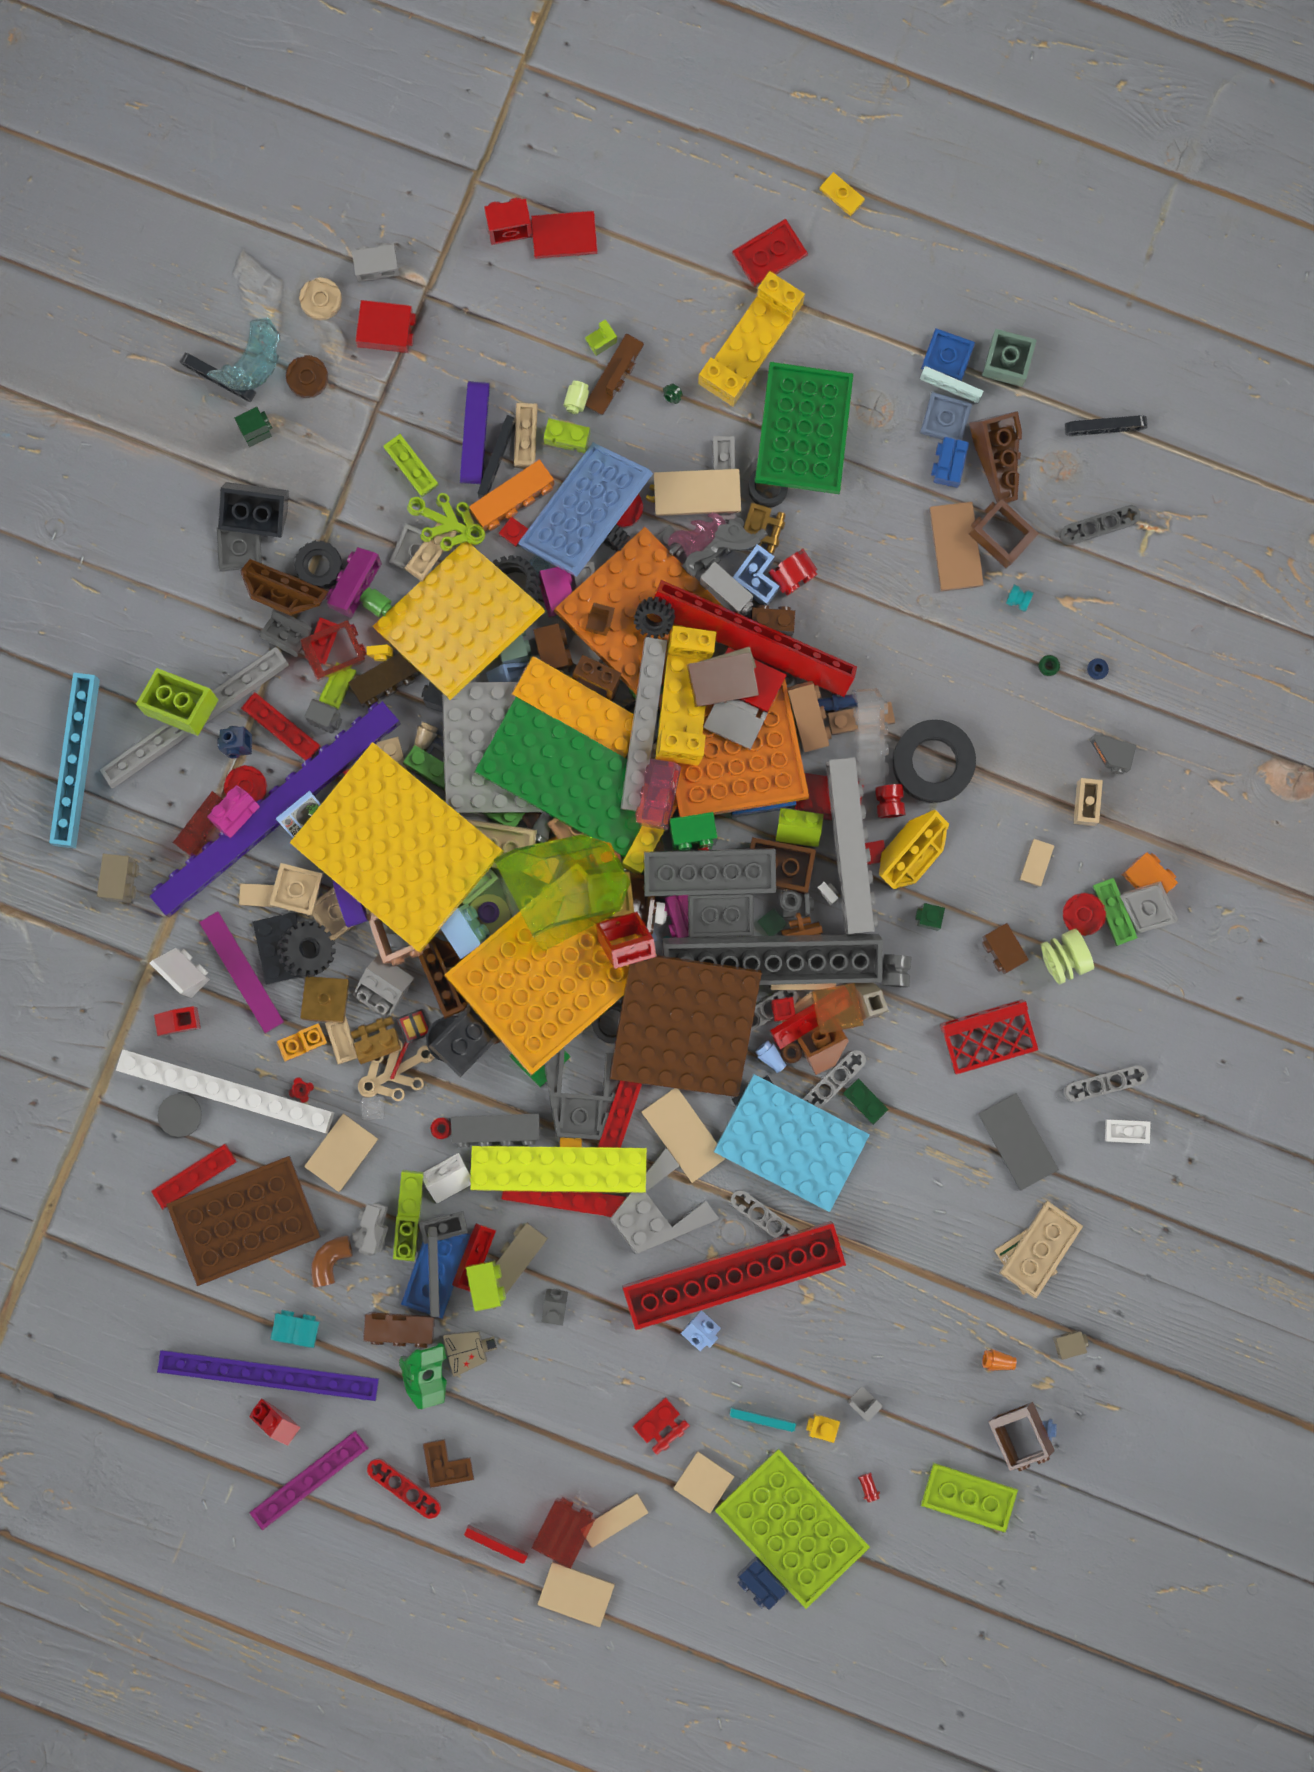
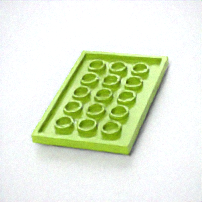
M779 1448L714 1509L805 1609L870 1548L863 1538Z

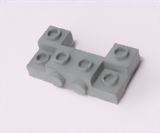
M373 1203V1205L367 1204L366 1208H361L358 1220L361 1221V1227L356 1229L353 1241H356L355 1247L360 1248L358 1252L368 1256L382 1252L388 1227L383 1225L388 1210L387 1206Z

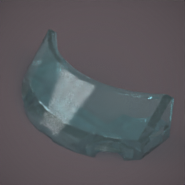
M269 317L255 319L250 322V334L246 349L234 366L231 367L229 364L223 365L221 369L209 371L207 375L235 390H250L265 383L277 365L279 355L276 351L277 344L280 342V334Z

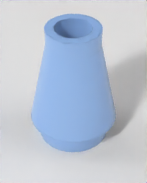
M766 1041L755 1051L758 1054L757 1058L771 1067L776 1073H779L786 1067V1063L783 1061L774 1043L771 1044L769 1041Z

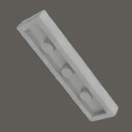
M713 436V470L735 469V436ZM735 513L714 514V522H729L730 519H735Z

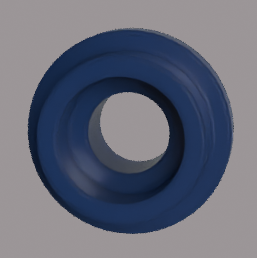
M1100 658L1091 660L1087 666L1088 675L1095 680L1103 679L1109 671L1107 662ZM1096 665L1101 666V672L1095 671Z

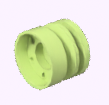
M1077 929L1061 935L1063 945L1056 938L1050 940L1051 945L1047 941L1040 944L1044 963L1049 973L1059 985L1066 982L1065 976L1068 980L1073 979L1072 968L1079 975L1094 970L1090 951Z

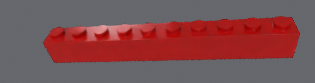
M661 580L653 595V600L655 597H659V601L665 599L666 605L668 603L672 605L671 609L674 608L675 610L674 623L676 625L716 632L715 642L727 645L735 651L750 647L754 659L761 660L774 668L786 671L794 677L802 678L808 682L812 681L815 686L818 685L833 694L845 697L855 679L857 666Z

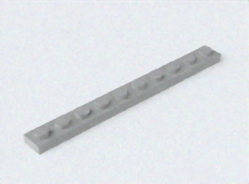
M277 647L212 691L219 700L206 723L289 666ZM165 724L100 769V772L113 789L191 733Z

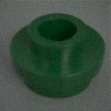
M672 383L663 388V396L669 403L678 404L681 401L683 393L677 385Z
M1046 655L1039 661V671L1045 676H1054L1060 669V662L1055 656ZM1051 663L1053 668L1049 670L1045 667V664Z

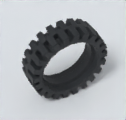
M509 555L508 559L505 556L500 557V562L497 559L493 560L494 565L506 575L515 572L525 574L527 582L523 590L535 601L538 600L539 596L537 594L541 593V581L536 570L525 558L522 559L520 556L515 558L513 555Z

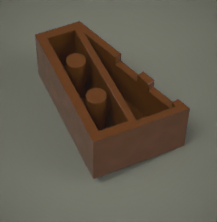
M369 1312L365 1314L363 1341L371 1342L374 1345H384V1342H391L393 1346H406V1343H415V1347L428 1348V1344H432L434 1339L435 1317Z

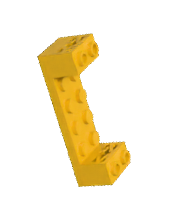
M769 271L758 287L756 298L714 359L710 357L699 373L698 384L734 407L802 307L805 293Z
M673 626L669 634L655 760L698 766L704 756L706 735L702 734L705 706L695 708L687 664L712 658L716 632Z

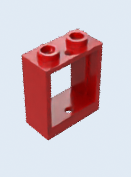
M638 912L595 923L598 942L614 969L656 957L654 938ZM637 934L638 936L636 939L612 945L610 943L612 940Z

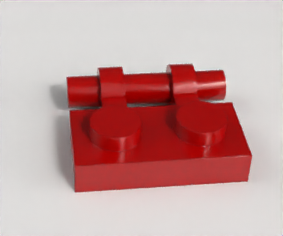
M665 1397L636 1422L633 1428L646 1443L653 1438L658 1442L651 1448L658 1455L662 1450L666 1451L670 1447L669 1444L678 1436L681 1438L685 1434L684 1431L690 1425L685 1419L679 1425L674 1421L680 1413ZM669 1425L673 1430L663 1438L659 1433Z

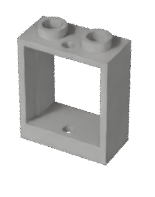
M716 562L700 577V585L705 590H708L726 609L744 617L750 613L753 606V595Z

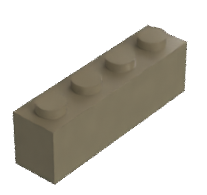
M528 1222L525 1226L522 1224L518 1226L513 1233L516 1238L512 1243L507 1241L500 1250L503 1255L498 1261L495 1260L496 1265L500 1264L502 1273L499 1284L500 1287L504 1286L506 1294L548 1239V1237Z

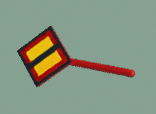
M423 1009L396 1018L405 1043L390 1076L391 1080L395 1078L409 1043L426 1037L429 1024Z

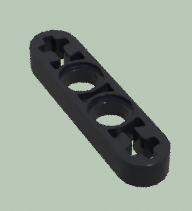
M185 352L180 360V363L189 370L248 402H252L256 395V391L189 353Z
M1138 415L1070 421L1065 423L1066 436L1140 431L1148 428L1147 416Z

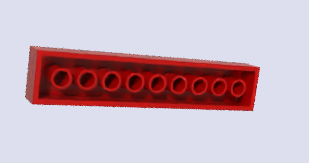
M829 1221L622 1285L636 1331L846 1266V1262L834 1223Z

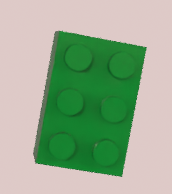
M713 812L670 819L669 829L673 851L701 849L707 846L711 850L716 845L718 837Z

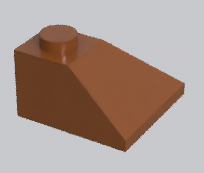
M834 1017L796 1039L815 1075L835 1066L849 1042Z

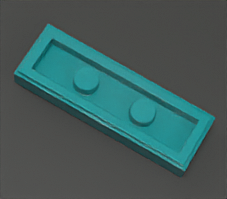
M735 1407L730 1408L729 1415L731 1418L790 1432L795 1431L796 1423L794 1421Z

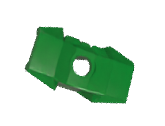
M441 1343L424 1350L417 1349L410 1356L404 1355L399 1359L406 1393L417 1409H425L445 1402L447 1380L442 1376V1363L447 1358L444 1345ZM425 1371H432V1376L429 1379H422Z

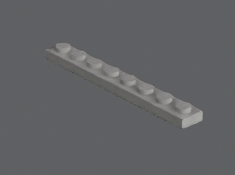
M644 638L621 809L636 812H643L667 640Z

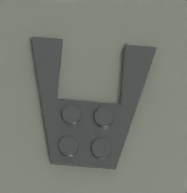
M561 1049L544 1064L556 1136L600 1140L619 1080L610 1079L613 1053H605L602 1096L561 1093L565 1049Z

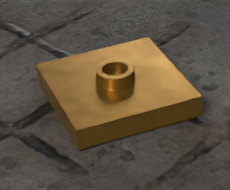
M305 977L300 1019L344 1023L349 980Z

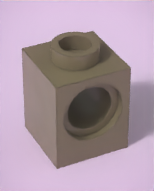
M1079 1330L1053 1337L1058 1358L1061 1360L1087 1353L1086 1347H1089L1087 1336Z

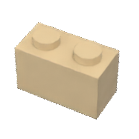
M1081 778L1077 781L1073 824L1096 826L1099 823L1103 780Z

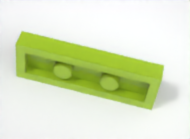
M401 434L383 446L421 497H424L439 486L438 482Z

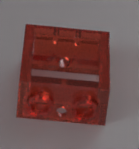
M348 620L300 640V644L317 682L365 662L364 656L367 655L365 647L362 643L358 644L356 636H358L357 629L354 624L350 625ZM345 629L357 657L323 671L311 643Z

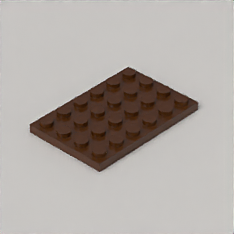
M291 1156L284 1157L166 1204L197 1286L321 1238Z

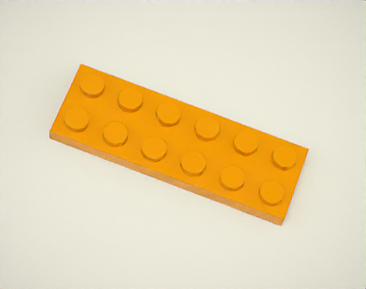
M532 656L511 695L560 720L625 758L629 751L634 714Z

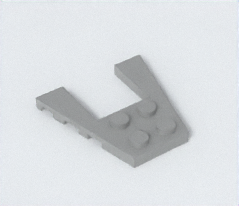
M667 1148L663 1150L662 1154L646 1173V1191L680 1166ZM630 1193L610 1218L636 1254L719 1219L707 1201H705L671 1227L647 1193Z

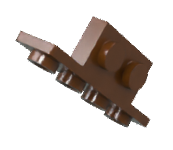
M625 334L585 404L587 408L600 415H604L617 392L620 393L625 384V377L627 374L630 375L636 365L634 362L644 346L642 341L629 334Z
M630 872L634 912H638L652 935L654 930L652 916L657 908L656 903H654L655 896L644 895V875Z

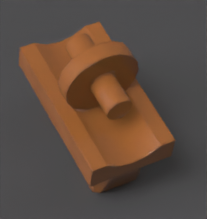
M796 913V920L789 921L790 928L781 930L782 936L821 935L820 933H823L819 921L811 923L810 917L802 918L800 913Z

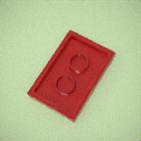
M594 211L531 216L535 259L598 254Z
M786 219L732 251L733 256L754 288L762 283L769 271L777 275L808 256V252Z
M728 647L725 654L734 652L735 650ZM754 660L756 664L754 673L759 695L738 700L768 713L786 678V674Z

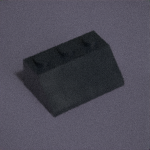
M225 482L220 488L218 529L282 538L288 512L289 490Z

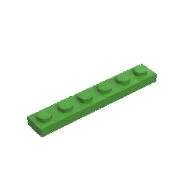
M414 745L404 760L403 765L445 790L444 762ZM525 813L482 814L498 824L517 827Z

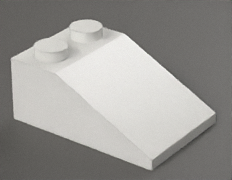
M174 948L149 963L180 994L190 998L210 980L206 976L208 971L200 964L196 966L191 961L193 957L185 949L181 951Z

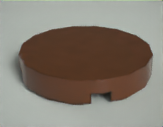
M304 355V357L295 358L288 365L286 382L295 395L302 398H313L321 394L326 388L328 371L324 363L317 357Z

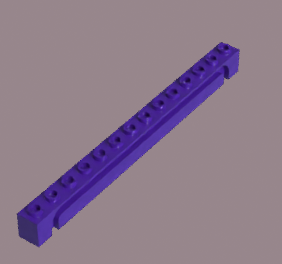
M383 701L380 704L378 702L374 703L368 709V714L363 718L361 716L356 718L351 723L352 727L347 731L342 730L335 736L336 740L332 744H326L318 751L319 755L314 759H307L301 765L303 767L297 773L294 771L285 778L286 782L280 787L277 785L272 788L265 800H258L256 803L260 807L231 838L220 832L219 838L214 842L210 841L202 847L203 851L198 856L193 855L185 862V867L181 870L176 869L168 876L170 879L167 882L156 885L149 897L165 916L170 918L187 901L193 899L281 824L276 818L309 791L316 796L353 765L372 742L375 744L380 742L383 737L396 729L401 723Z

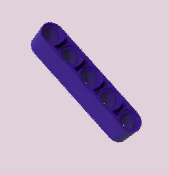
M468 381L460 483L480 485L483 479L490 384L488 382Z

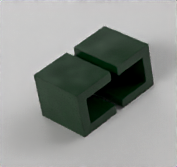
M254 407L234 417L249 448L272 437L269 430L273 429L265 411L260 413L258 407Z

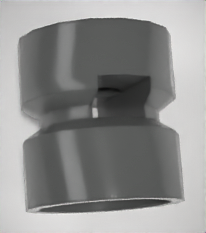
M884 954L883 967L886 971L882 973L881 985L908 988L910 986V975L907 971L911 969L912 957Z

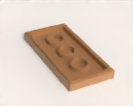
M966 502L930 507L940 591L983 586L978 542L969 535L973 530L971 525L975 521L973 503Z

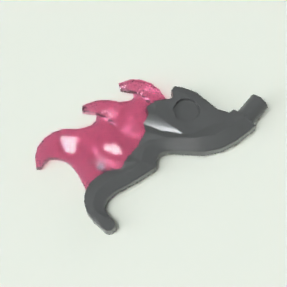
M709 513L708 517L713 519L712 522L702 520L691 521V524L695 525L696 529L693 531L679 530L674 532L669 537L668 546L676 542L684 548L687 556L686 568L692 577H696L697 573L694 570V565L698 561L716 555L720 548L736 551L751 549L757 544L759 545L768 533L762 528L755 535L749 534L737 521L730 519L729 524H726L719 514Z

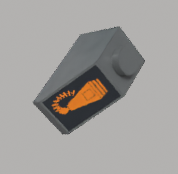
M1097 734L1091 737V744L1105 767L1110 768L1111 772L1124 774V772L1127 773L1131 770L1137 745Z

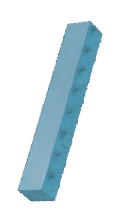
M73 673L49 841L50 844L58 847L76 849L100 683V679L95 675Z

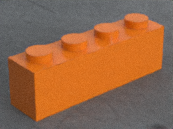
M539 459L470 505V512L485 532L488 529L492 531L500 525V521L503 519L514 517L518 513L517 510L521 507L532 505L536 501L535 498L542 494L544 496L551 492L555 485L554 479Z

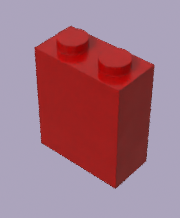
M361 300L356 333L357 347L408 353L409 346H413L414 335L411 334V326H415L416 313H413L412 306Z

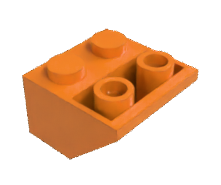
M1148 852L1139 856L1121 874L1135 889L1161 881L1167 894L1178 884L1175 880L1176 875L1168 868L1165 870L1159 864L1161 862L1160 859L1153 853L1149 854Z

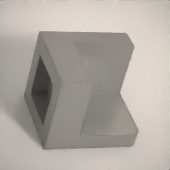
M860 1387L847 1401L867 1422L883 1407L864 1387Z

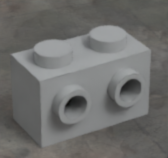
M382 243L373 248L363 246L352 251L358 282L400 276L394 244Z

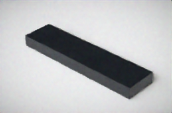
M507 415L477 492L479 499L490 493L515 427V419L512 416Z

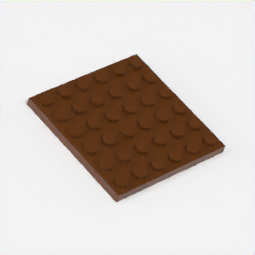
M660 955L630 964L610 1079L732 1097L739 1096L762 972L760 970Z

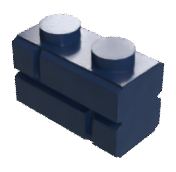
M757 1556L737 1574L740 1579L737 1583L745 1592L750 1590L755 1595L753 1600L761 1609L765 1606L770 1610L788 1592L787 1588Z

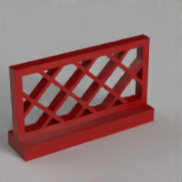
M1020 999L940 1023L955 1075L1038 1050L1025 1000ZM1023 1015L1025 1024L1021 1030L1011 1025L1016 1016ZM999 1021L1006 1025L1001 1036L990 1031L994 1023ZM1009 1027L1020 1032L1014 1043L1004 1039ZM976 1028L986 1031L980 1042L970 1038L972 1031ZM989 1033L999 1038L993 1050L983 1045ZM959 1034L965 1037L959 1049L951 1044L949 1036ZM1023 1034L1030 1038L1032 1047L1022 1049L1017 1046ZM968 1039L978 1044L972 1056L962 1051ZM1002 1040L1012 1045L1008 1054L1005 1055L996 1052ZM981 1047L991 1051L990 1056L985 1061L975 1058ZM960 1053L971 1058L967 1066L958 1068L956 1061Z

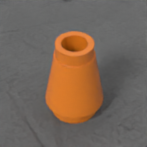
M994 1349L990 1351L985 1350L982 1359L983 1368H987L988 1371L1015 1370L1017 1363L1016 1357Z

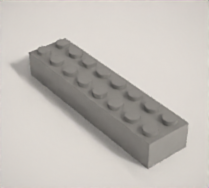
M855 757L829 760L826 762L844 930L845 934L875 931L874 927L878 926L877 914L872 912V905H875L874 892H870L869 885L873 883L872 871L868 870L867 862L870 861L869 848L865 849L868 832L867 827H863L862 819L866 818L865 807L860 805V798L863 797L862 783L858 784L857 776L861 775L860 763L856 762Z

